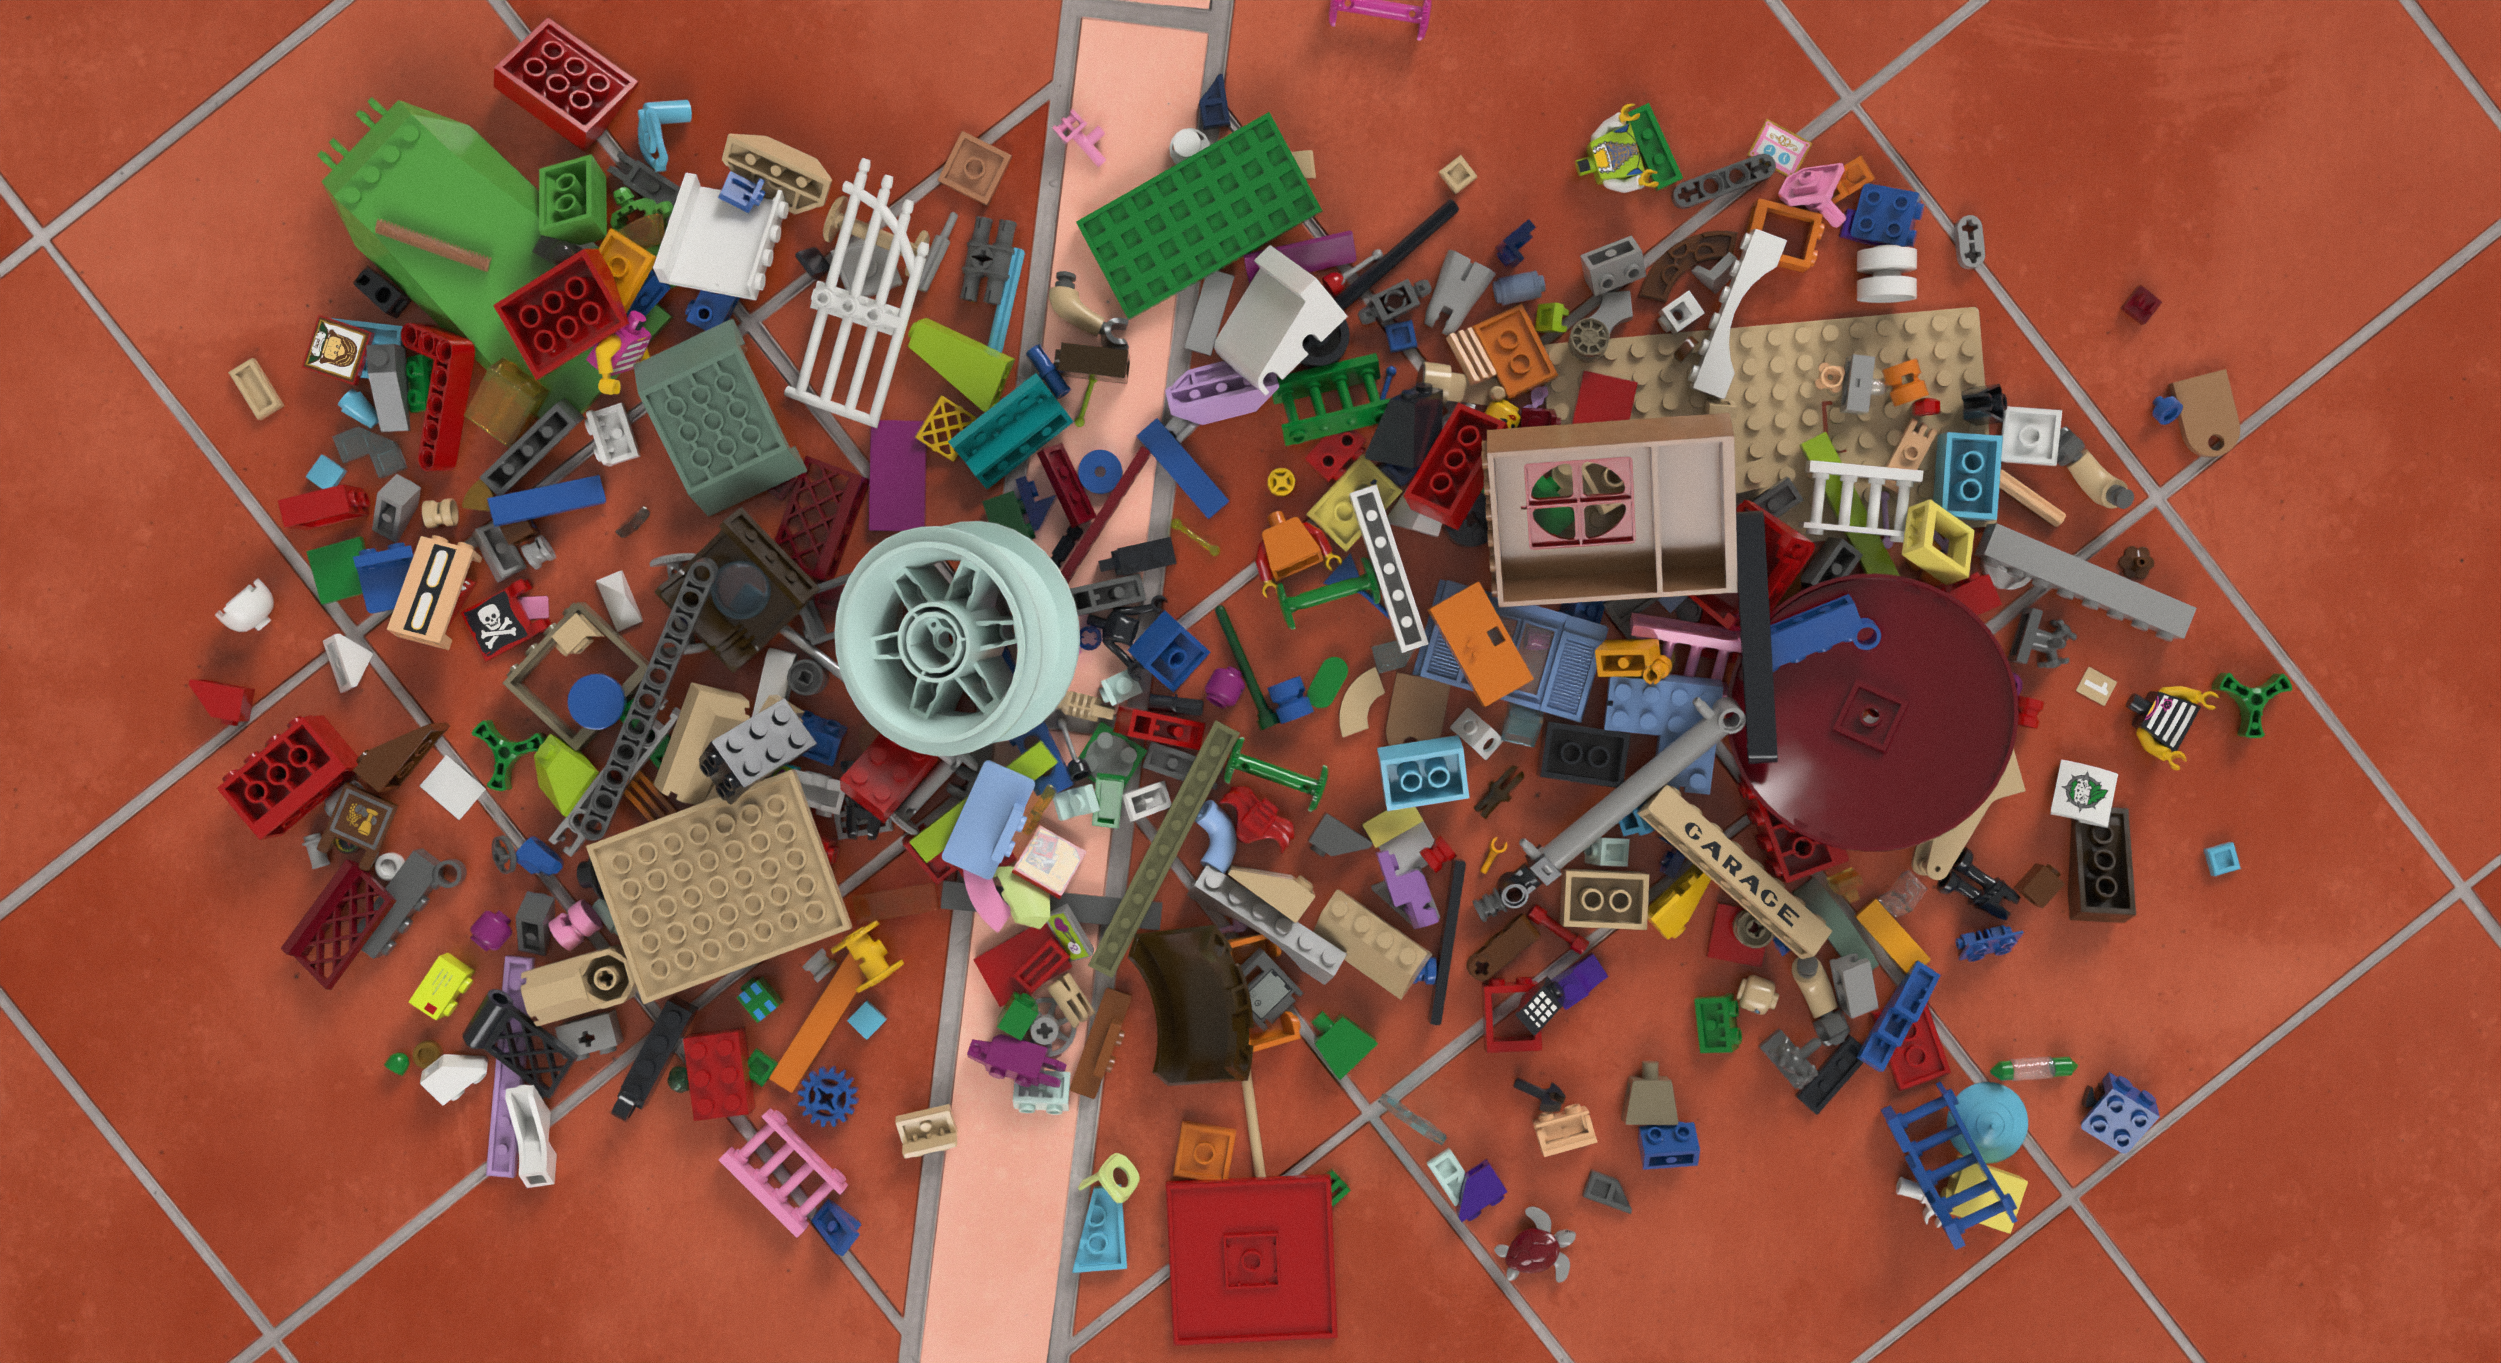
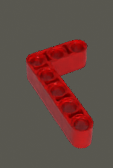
M406 323L401 329L403 345L434 359L418 453L419 466L424 471H451L456 467L475 358V347L469 339L435 324Z

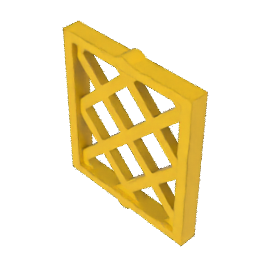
M941 395L915 435V438L931 447L933 451H937L954 462L958 454L956 451L954 452V449L948 442L951 440L950 430L959 428V431H962L964 426L970 425L977 418L965 411L962 406L956 405ZM944 403L954 406L955 411L946 413ZM940 406L942 414L934 415ZM960 413L968 415L971 421L962 423ZM956 415L958 424L949 426L947 416ZM943 418L945 427L935 429L934 419ZM930 422L932 430L923 432ZM946 431L948 440L938 443L936 433ZM933 434L934 444L926 442L923 436ZM949 444L951 454H945L940 450L939 446Z

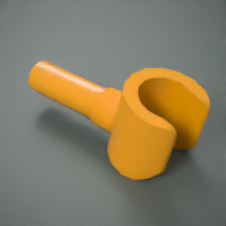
M1498 837L1491 839L1489 842L1490 852L1480 870L1484 874L1487 873L1497 854L1507 849V842L1503 843L1500 850L1494 847V842Z

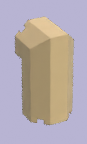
M691 683L653 785L667 796H669L670 791L677 794L676 800L694 805L703 803L715 784L710 777H706L699 767V758L712 740L750 719L749 715H745V708H750L749 701L740 693Z
M618 944L521 973V979L526 978V984L521 985L522 997L528 1015L530 1017L536 1016L538 1019L534 1022L536 1026L624 1003L633 998L638 991L623 947Z

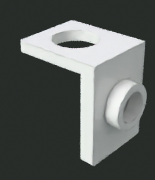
M1469 708L1450 726L1452 731L1459 735L1485 760L1504 741L1491 726ZM1493 738L1492 745L1483 750L1484 744Z

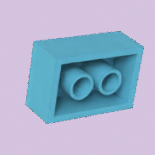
M1955 432L1939 434L1937 437L1933 502L1960 520H1997L2003 436Z
M1459 735L1377 748L1383 796L1387 811L1469 798L1464 749Z

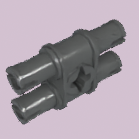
M976 216L972 240H969L966 245L968 251L965 265L962 267L964 281L959 298L977 302L981 278L986 276L988 281L983 302L1001 305L1004 283L1010 278L1008 273L1011 258L1015 254L1012 244L1017 223L1000 219L996 242L990 245L988 242L993 220Z

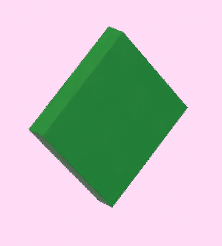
M356 537L306 551L321 605L363 594L358 571L353 557L359 556V551L366 549L363 537Z

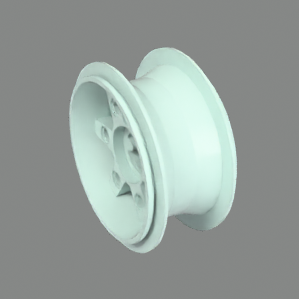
M964 521L945 526L918 527L901 531L883 540L861 559L849 576L841 594L836 613V656L841 676L853 702L867 721L882 735L896 744L917 753L933 756H955L973 752L991 743L1007 741L1023 735L1040 725L1055 711L1066 695L1076 670L1080 647L1079 619L1074 598L1058 566L1042 548L1016 530L1000 524L983 521ZM945 560L960 561L951 584L934 564ZM999 589L1008 603L1012 616H1001L995 608ZM905 605L909 612L902 620L903 607ZM949 633L953 637V644L949 641ZM1017 643V661L1013 675L1002 657L1005 646ZM963 690L981 711L973 713L954 711Z

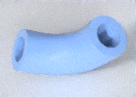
M1207 800L1202 805L1195 819V822L1205 829L1210 838L1209 847L1200 863L1203 867L1209 864L1225 874L1236 852L1237 834L1232 819L1213 800Z

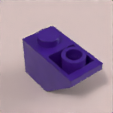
M1487 1159L1467 1171L1464 1175L1459 1204L1456 1209L1461 1222L1466 1219L1468 1221L1474 1220L1482 1213L1481 1209L1489 1204L1494 1206L1505 1198L1504 1194L1507 1193V1190Z

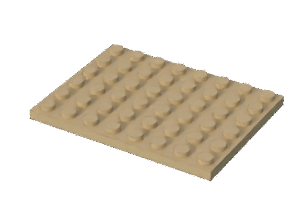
M795 769L757 782L731 805L726 800L716 797L586 846L643 1004L853 928Z

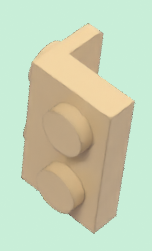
M950 1104L896 1116L895 1123L903 1144L902 1154L904 1158L920 1157L936 1151H946L958 1145V1129Z

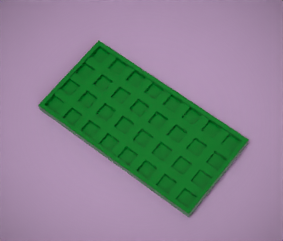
M1268 112L1076 221V224L1125 315L1131 320L1323 211L1272 115Z

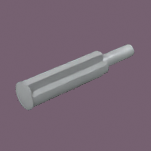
M954 212L950 213L941 234H936L928 255L925 257L926 262L918 286V290L922 292L928 291L950 244L948 237L958 218V214Z

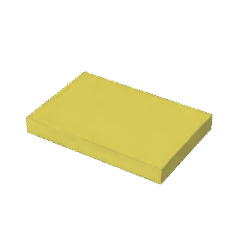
M1363 454L1306 514L1346 552L1362 536L1349 494L1373 486L1370 482L1375 479L1377 480L1376 485L1386 510L1402 493V490L1369 459H1365Z

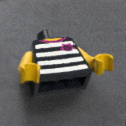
M2183 686L2162 687L2159 691H2150L2146 698L2133 693L2127 700L2126 707L2137 713L2132 721V726L2137 729L2136 735L2144 750L2162 761L2168 760L2170 767L2177 771L2180 770V766L2172 761L2175 758L2187 761L2185 754L2177 750L2201 708L2197 704L2201 702L2207 709L2213 710L2216 707L2207 705L2206 700L2210 696L2219 698L2218 695L2212 691L2202 694L2199 690Z

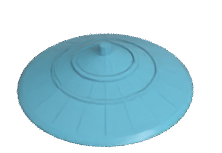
M1982 1082L1967 1087L1956 1096L1959 1104L1955 1105L1986 1164L2003 1161L2016 1153L2027 1135L2028 1114L2024 1103L2013 1090L1999 1083ZM1949 1111L1947 1115V1128L1956 1124ZM1962 1135L1950 1139L1960 1154L1965 1156L1971 1153Z

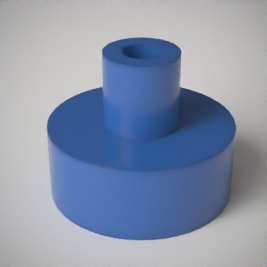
M2158 396L2153 400L2155 408L2152 415L2161 425L2174 421L2183 410V405L2173 396L2165 399L2162 396Z

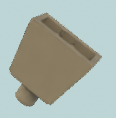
M1642 1061V1076H1629L1621 1120L1626 1125H1678L1672 1081L1667 1076H1659L1658 1061Z

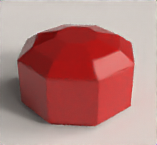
M1921 398L1912 403V415L1914 416L1937 415L1941 412L1940 401L1934 398Z

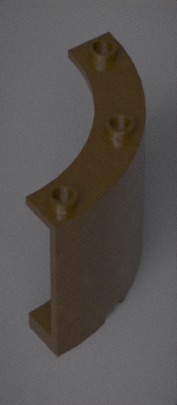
M1215 925L1135 934L1128 955V959L1136 966L1145 980L1153 1001L1157 1021V1053L1152 1073L1167 1086L1248 1081L1253 1057V1046L1249 1045V1029L1254 1028L1250 993L1240 963L1235 964L1230 953L1232 951L1230 943Z

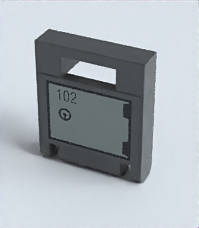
M1259 947L1241 967L1244 976H1247L1257 965L1262 969L1247 986L1252 1004L1253 1021L1265 1032L1268 1027L1264 1021L1268 1019L1273 1024L1296 1001L1291 994L1295 993L1301 997L1304 993Z

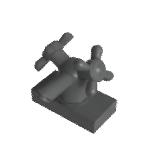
M2023 608L2008 661L2017 664H2027L2032 649L2046 654L2047 661L2038 662L2037 666L2039 668H2057L2061 664H2068L2070 662L2069 657L2058 658L2057 650L2064 648L2069 638L2075 641L2077 635L2071 632L2069 626L2062 619L2049 622L2056 628L2053 633L2038 629L2043 611L2035 608Z
M1778 1028L1758 1045L1795 1089H1803L1814 1077L1818 1076L1816 1067L1811 1065L1806 1058L1822 1045L1819 1038H1812L1800 1049Z

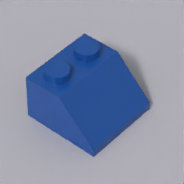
M1165 610L1127 650L1173 693L1211 653Z

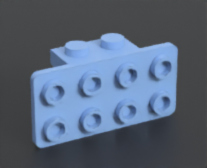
M986 760L942 853V859L982 878L992 879L1003 857H1010L1016 842L1012 841L1015 831L1021 833L1027 817L1023 816L1035 787V781L991 760Z

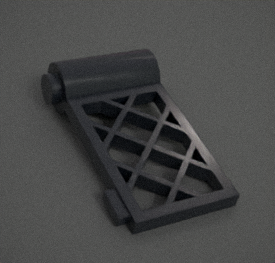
M498 989L489 990L462 1034L467 1046L473 1049L486 1050L530 1085H534L542 1099L545 1097L550 1099L554 1096L579 1056L544 1028L536 1026L531 1018L513 1006V1000L507 993ZM512 1018L521 1023L522 1032H512L510 1024ZM537 1035L540 1037L544 1048L534 1049L531 1036ZM524 1037L527 1050L517 1051L514 1038ZM499 1039H507L510 1052H503L495 1046ZM559 1052L568 1060L565 1065L556 1066L553 1053ZM536 1054H546L549 1067L539 1068ZM519 1056H529L531 1069H525L521 1066ZM540 1073H551L553 1082L551 1087L542 1082Z

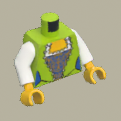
M1635 104L1624 105L1621 113L1618 112L1602 122L1591 135V142L1586 147L1588 157L1575 160V167L1579 176L1593 173L1597 184H1604L1607 189L1621 193L1642 189L1644 185L1651 188L1659 185V182L1656 181L1649 183V176L1658 172L1651 169L1644 170L1631 124H1626V121H1634L1640 117V113L1632 117L1628 114L1629 108L1635 106Z

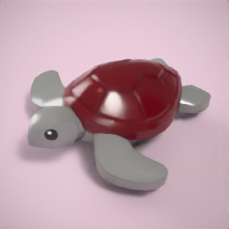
M1528 1207L1525 1209V1213L1535 1222L1536 1228H1529L1520 1232L1513 1239L1510 1246L1498 1244L1494 1248L1499 1257H1506L1505 1262L1509 1266L1506 1271L1507 1279L1510 1281L1515 1280L1520 1272H1543L1554 1264L1556 1281L1559 1283L1563 1282L1569 1274L1570 1261L1565 1254L1560 1252V1248L1571 1245L1576 1238V1233L1572 1230L1564 1229L1559 1230L1553 1235L1550 1233L1551 1219L1549 1215L1537 1207Z

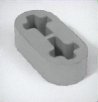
M1973 215L1964 216L1954 226L1956 257L1958 264L1962 268L1973 269L1981 265L1985 259L1983 228L1981 221ZM1967 222L1969 226L1974 227V231L1969 234L1970 240L1968 239V232L1962 231V227ZM1969 245L1972 254H1977V258L1972 263L1969 258H1965V254L1970 251Z

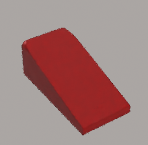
M922 823L918 826V829L921 832L927 826ZM907 834L902 839L903 846L936 885L958 870L955 865L942 859L943 851L926 863L909 842L916 835Z

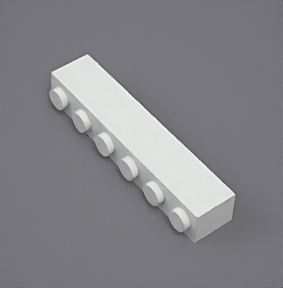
M1377 485L1350 493L1349 497L1378 580L1380 592L1400 652L1403 653L1428 645L1429 643Z

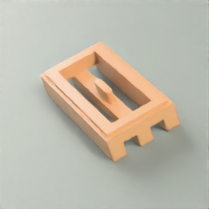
M1472 327L1467 328L1466 331L1460 330L1457 334L1450 333L1446 340L1471 385L1495 377L1497 373Z

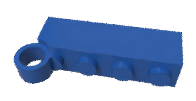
M1847 594L1770 625L1773 672L1778 670L1779 666L1789 662H1800L1807 655L1814 652H1826L1833 645L1842 641H1853L1862 650L1873 649L1881 640V631L1873 620L1860 618L1854 601ZM1865 627L1873 628V635L1868 640L1862 641L1857 639V634L1861 629Z

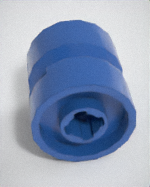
M1301 676L1267 688L1272 702L1278 704L1276 712L1281 724L1314 712L1309 697L1303 696L1306 689Z

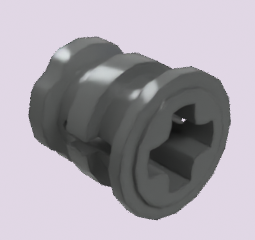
M1495 887L1492 894L1487 895L1486 893L1482 895V899L1472 901L1483 922L1487 921V917L1491 915L1492 917L1497 916V912L1501 910L1505 913L1508 911Z

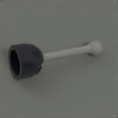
M1059 718L1057 726L1062 730L1072 758L1067 766L1070 780H1083L1091 775L1089 764L1086 760L1077 758L1066 727L1068 722L1065 718Z

